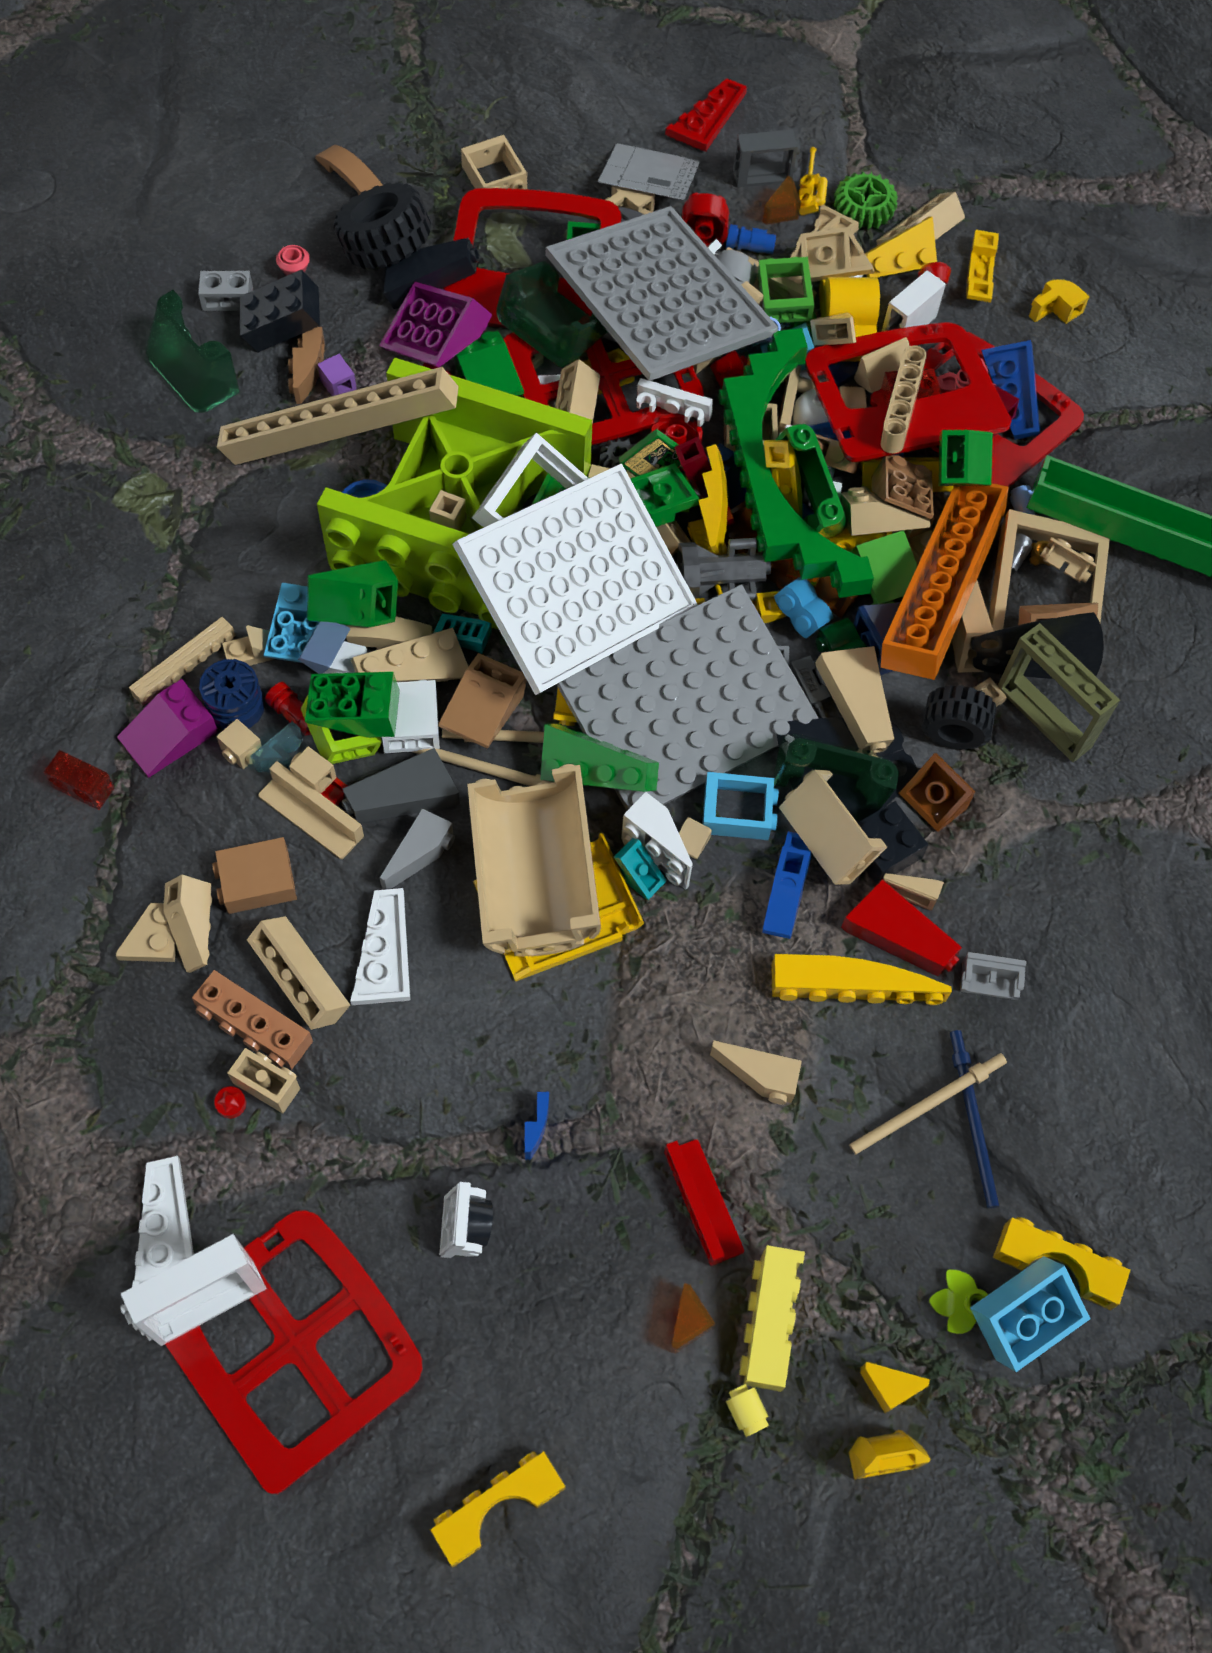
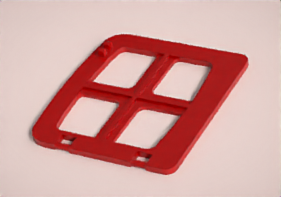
M591 310L506 335L504 342L524 389L523 398L549 406L548 403L550 401L556 400L560 380L541 384L531 357L575 339L581 340L591 368L600 375L598 389L601 390L612 416V419L592 423V445L650 429L653 424L658 422L660 417L667 414H679L670 413L659 406H656L653 412H649V407L635 412L630 411L620 387V382L643 373L631 359L619 363L609 360L599 336L600 332L607 329ZM693 365L673 372L680 390L704 397L703 387L697 378ZM689 373L692 381L684 383L681 375Z
M306 1210L295 1211L287 1215L262 1236L257 1237L244 1247L254 1261L266 1286V1290L249 1299L274 1334V1341L267 1349L236 1373L228 1374L208 1343L200 1325L165 1344L263 1489L273 1495L285 1491L411 1390L420 1380L423 1371L422 1358L418 1349L376 1284L317 1214ZM277 1233H280L284 1241L268 1251L264 1243ZM296 1241L306 1242L343 1285L341 1292L304 1320H296L292 1317L261 1273V1269L266 1263ZM360 1310L364 1313L384 1344L393 1361V1367L389 1373L356 1399H353L347 1394L319 1355L316 1344L322 1336L349 1315ZM287 1364H294L299 1368L330 1412V1419L293 1448H285L247 1403V1395Z

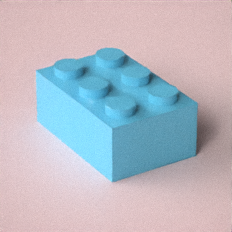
M1045 1256L970 1307L996 1361L1015 1372L1022 1369L1090 1320L1065 1266Z

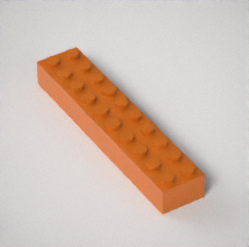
M992 483L991 486L953 487L882 643L881 668L935 680L1005 514L1009 487Z

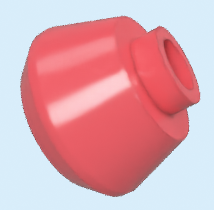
M288 245L278 252L276 262L285 275L295 273L301 269L305 272L309 264V254L300 246Z

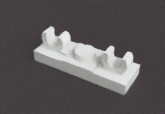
M640 378L637 384V408L640 409L641 405L645 402L649 404V412H653L656 406H659L670 413L684 415L685 423H688L691 417L698 418L697 426L699 427L703 425L704 420L710 421L713 399Z

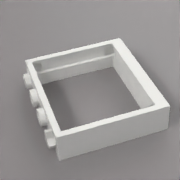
M535 433L522 445L472 518L483 528L504 519L495 511L531 459L566 489L589 478L539 434Z
M232 1234L121 1293L125 1304L121 1305L120 1308L128 1324L132 1323L135 1330L139 1329L140 1333L143 1336L146 1335L149 1341L153 1339L162 1346L266 1290V1286L254 1261L235 1235Z

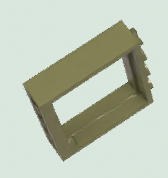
M1040 623L1020 637L998 684V687L1006 695L1007 699L1072 762L1076 761L1093 747L1120 702V699ZM1031 658L1093 716L1084 734L1023 675ZM1010 684L1009 688L1012 690L1011 692H1009L1005 688L1006 685Z

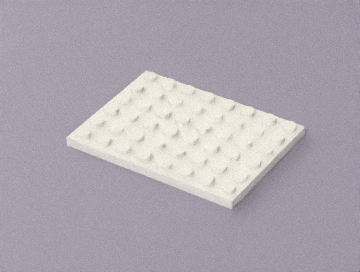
M622 464L469 534L452 544L535 695L659 628L660 623L698 606Z

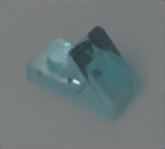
M292 721L253 753L251 760L254 769L257 772H270L269 768L278 761L290 770L289 765L293 758L288 753L295 752L300 747L301 742H303L300 727Z

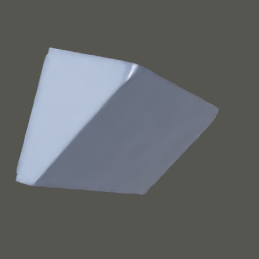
M320 621L298 660L318 674H323L332 665L350 628L339 623Z

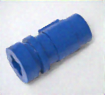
M730 224L725 248L734 249L735 247L738 251L746 249L757 253L773 254L776 235L768 234L767 230L752 228V230H746L743 226L738 228V225Z

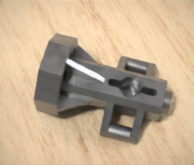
M756 538L729 539L727 554L715 555L695 544V542L679 543L677 567L695 599L699 598V595L716 584L727 583L729 591L735 588L734 583L748 582L749 591L746 592L751 601H756L755 582L766 581V575L771 574V561L765 562L763 554L756 553ZM748 549V553L735 554V550Z

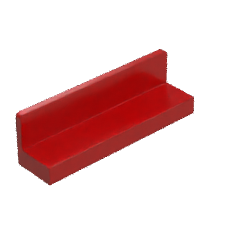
M696 1139L680 1146L678 1141L666 1144L664 1154L710 1266L742 1255L744 1253L743 1245L699 1141Z

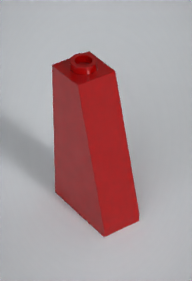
M883 879L845 917L841 926L845 932L937 977L944 970L950 972L960 961L957 955L962 947Z

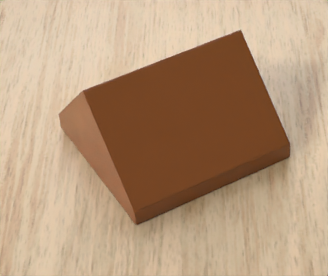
M934 753L899 794L939 832L968 808L975 791L937 753Z

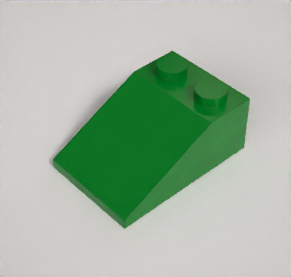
M498 330L483 333L473 343L454 356L455 367L460 378L512 395L519 396L524 394V389L507 346Z

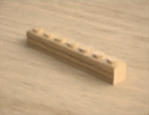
M223 617L219 618L129 687L132 696L142 706L150 703L158 693L179 681L183 675L191 672L196 665L204 662L213 652H217L223 646L222 643L231 641L236 636L233 627Z

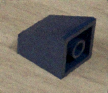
M901 602L860 606L854 621V626L860 639L863 640L867 647L874 646L880 676L893 671L881 668L882 643Z

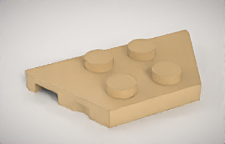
M849 227L803 233L797 241L796 250L790 256V258L808 257L811 282L821 281V279H826L827 277H851L874 273L871 262H869ZM802 276L786 277L797 284H802Z

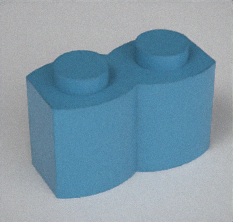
M799 577L774 596L779 609L790 617L793 627L804 638H808L833 619L829 606L817 597L815 588L807 579L801 580V577Z

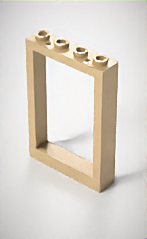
M1009 509L1001 525L989 609V619L993 631L1001 630L1004 626L1016 533L1024 534L1036 541L1049 542L1051 537L1055 540L1060 538L1071 545V549L1095 554L1097 566L1093 572L1090 603H1099L1097 618L1100 622L1110 539L1066 522ZM992 640L990 649L997 647L999 643ZM1008 650L1006 654L1012 655L1014 650Z

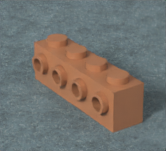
M213 970L192 997L197 1007L195 1011L201 1017L208 1021L211 1018L221 1023L219 1027L230 1036L235 1034L244 1038L243 1043L255 1052H258L259 1049L268 1054L267 1057L279 1068L285 1065L292 1070L313 1042L309 1031L215 970Z

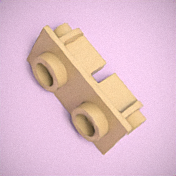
M1051 537L1047 545L1051 549L1045 547L1040 555L1044 558V562L1060 570L1064 562L1069 564L1064 573L1079 583L1080 581L1086 583L1091 576V573L1087 571L1089 570L1093 573L1097 566L1090 555L1084 552L1077 553L1071 549V545L1060 538L1055 540Z

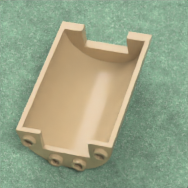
M567 764L558 769H552L555 782L543 781L529 787L514 786L506 791L500 790L496 779H480L475 783L467 784L482 940L484 946L491 951L503 954L505 949L512 950L515 956L556 954L584 945L585 938L589 936L590 939H594L601 930L580 765Z

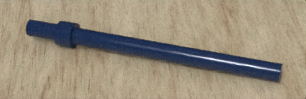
M955 1030L950 1032L954 1051L952 1061L954 1068L958 1070L960 1078L969 1072V1066L972 1064L970 1054L965 1050L961 1030ZM972 1084L962 1090L986 1205L987 1208L999 1207V1202Z

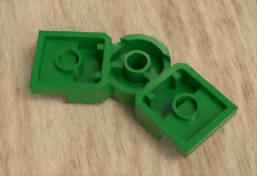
M675 463L630 479L656 527L675 521V513L699 505L698 495ZM548 473L532 504L534 505L562 492L566 488Z

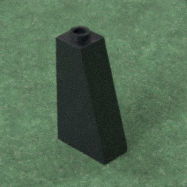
M469 238L420 248L417 252L411 253L410 257L399 260V263L387 265L384 295L393 309L401 307L414 282L442 289L476 273L477 262L480 260L478 249L473 247Z

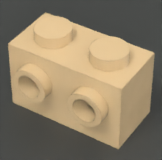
M245 1048L228 1071L231 1081L234 1085L283 1114L300 1090L296 1080L297 1076L285 1067L280 1069L271 1064L272 1061L260 1052L255 1054Z

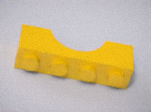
M1012 1217L1005 1223L993 1258L1021 1271L1033 1261L1043 1256L1060 1261L1075 1274L1079 1282L1082 1298L1109 1310L1120 1305L1130 1274V1269L1123 1267L1121 1261L1109 1256L1104 1258L1092 1253L1093 1250L1086 1245L1080 1243L1071 1244L1063 1240V1236L1051 1230L1044 1232L1033 1227L1034 1224L1025 1218L1016 1217L1015 1219Z
M535 1451L529 1453L518 1462L521 1466L519 1469L511 1474L505 1470L490 1481L493 1487L482 1494L479 1489L462 1500L465 1505L455 1513L449 1509L434 1519L436 1526L430 1530L452 1567H455L481 1548V1524L487 1512L495 1504L507 1499H521L538 1509L565 1490L564 1483L544 1451L539 1455Z

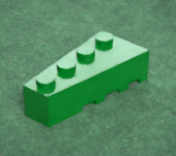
M545 724L540 780L555 782L552 769L572 764L575 766L580 765L583 785L642 792L657 790L659 762L631 751L623 750L605 741L589 737V735L568 729L563 725Z

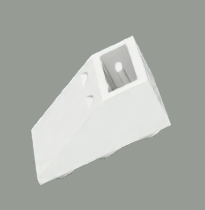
M645 792L623 815L621 839L624 845L632 838L639 839L657 867L666 874L667 879L672 884L680 885L686 890L689 887L692 861L668 808Z

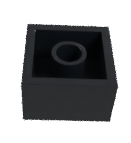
M896 801L858 822L868 838L882 839L887 846L865 869L877 885L884 878L885 873L897 874L922 859L929 845Z

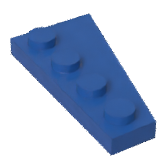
M1031 340L981 350L993 383L1019 398L1016 415L1010 425L1014 439L1038 436L1040 434Z

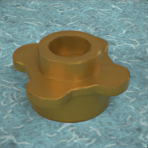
M1038 541L1031 544L1032 550L1029 561L1032 565L1046 564L1051 566L1044 562V558L1040 556L1045 547L1051 549L1047 546L1048 541Z

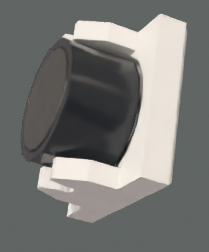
M459 1182L444 1196L440 1257L452 1258L454 1255L479 1256L482 1253V1248L487 1246L492 1230L493 1206L491 1200H485L486 1190L470 1187L471 1183Z

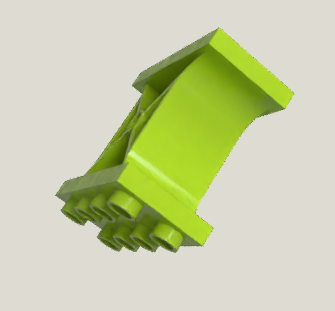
M394 357L386 372L387 381L432 369ZM450 375L459 386L455 409L393 424L394 439L409 443V446L390 483L379 493L363 498H357L325 487L317 503L328 564L332 570L386 560L398 579L397 596L404 597L410 592L428 598L430 603L441 611L455 613L458 609L478 615L480 620L492 623V628L499 629L452 544L483 528L472 518L522 445L535 433L539 434L588 477L591 468L592 419ZM531 459L495 512L502 518H506L521 511L525 502L531 496L538 493L548 472ZM440 490L466 500L467 519L460 531L430 521L429 510Z

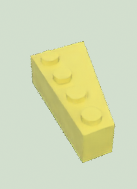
M767 1245L760 1257V1261H754L752 1279L757 1280L756 1292H750L748 1311H753L752 1323H746L744 1332V1343H749L747 1356L742 1355L739 1375L745 1376L744 1384L747 1386L780 1392L785 1388L791 1351V1341H788L789 1335H792L796 1317L795 1309L792 1308V1305L796 1303L801 1279L796 1277V1273L800 1264L804 1262L805 1252Z

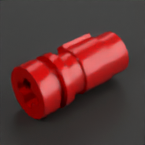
M279 682L274 685L266 694L265 702L274 708L278 714H283L284 718L304 736L310 735V730L301 711L303 702L297 698V694L285 682Z

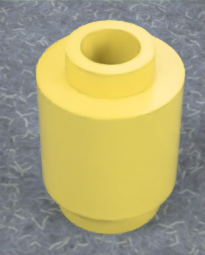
M744 1384L729 1392L731 1399L727 1400L726 1403L739 1431L743 1430L746 1437L769 1426L766 1420L768 1414L755 1387L748 1389L747 1385Z

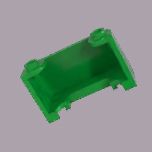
M806 424L787 427L775 440H789L794 448L800 476L814 514L804 518V521L827 539L835 537L844 531L847 521L816 434Z

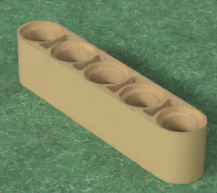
M919 346L907 347L902 355L881 437V448L888 453H898L904 447L926 359L925 350Z

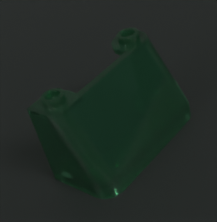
M542 261L507 274L496 309L499 321L555 365L566 367L575 362L608 332L593 312L591 316L557 291L560 281L559 275L547 262Z
M171 290L162 295L157 301L146 345V354L149 362L194 412L204 413L240 393L231 353L218 341H209L201 346H198L193 341L190 331L184 324L181 312L183 309L182 299L174 290Z
M791 733L783 738L779 746L773 775L774 785L786 787L792 777L801 778L804 774L805 766L857 779L854 792H861L865 796V808L877 811L881 809L896 790L898 781L896 765L877 753L798 733Z

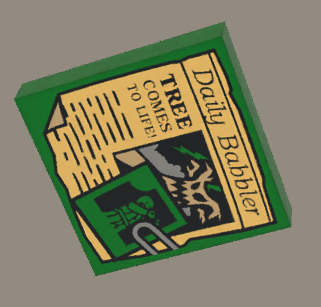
M655 429L619 457V463L636 476L674 463L679 470L682 468L674 448L679 444L658 429Z

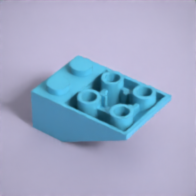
M288 583L281 584L264 657L302 663L298 659L319 623L317 621H308L307 586Z

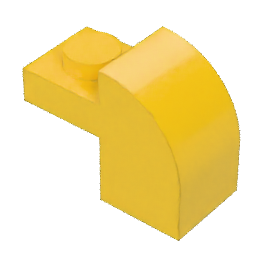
M1060 279L1048 281L1045 283L1042 294H1039L1033 300L1029 317L1034 322H1037L1053 312L1066 324L1084 312L1090 296L1070 281Z

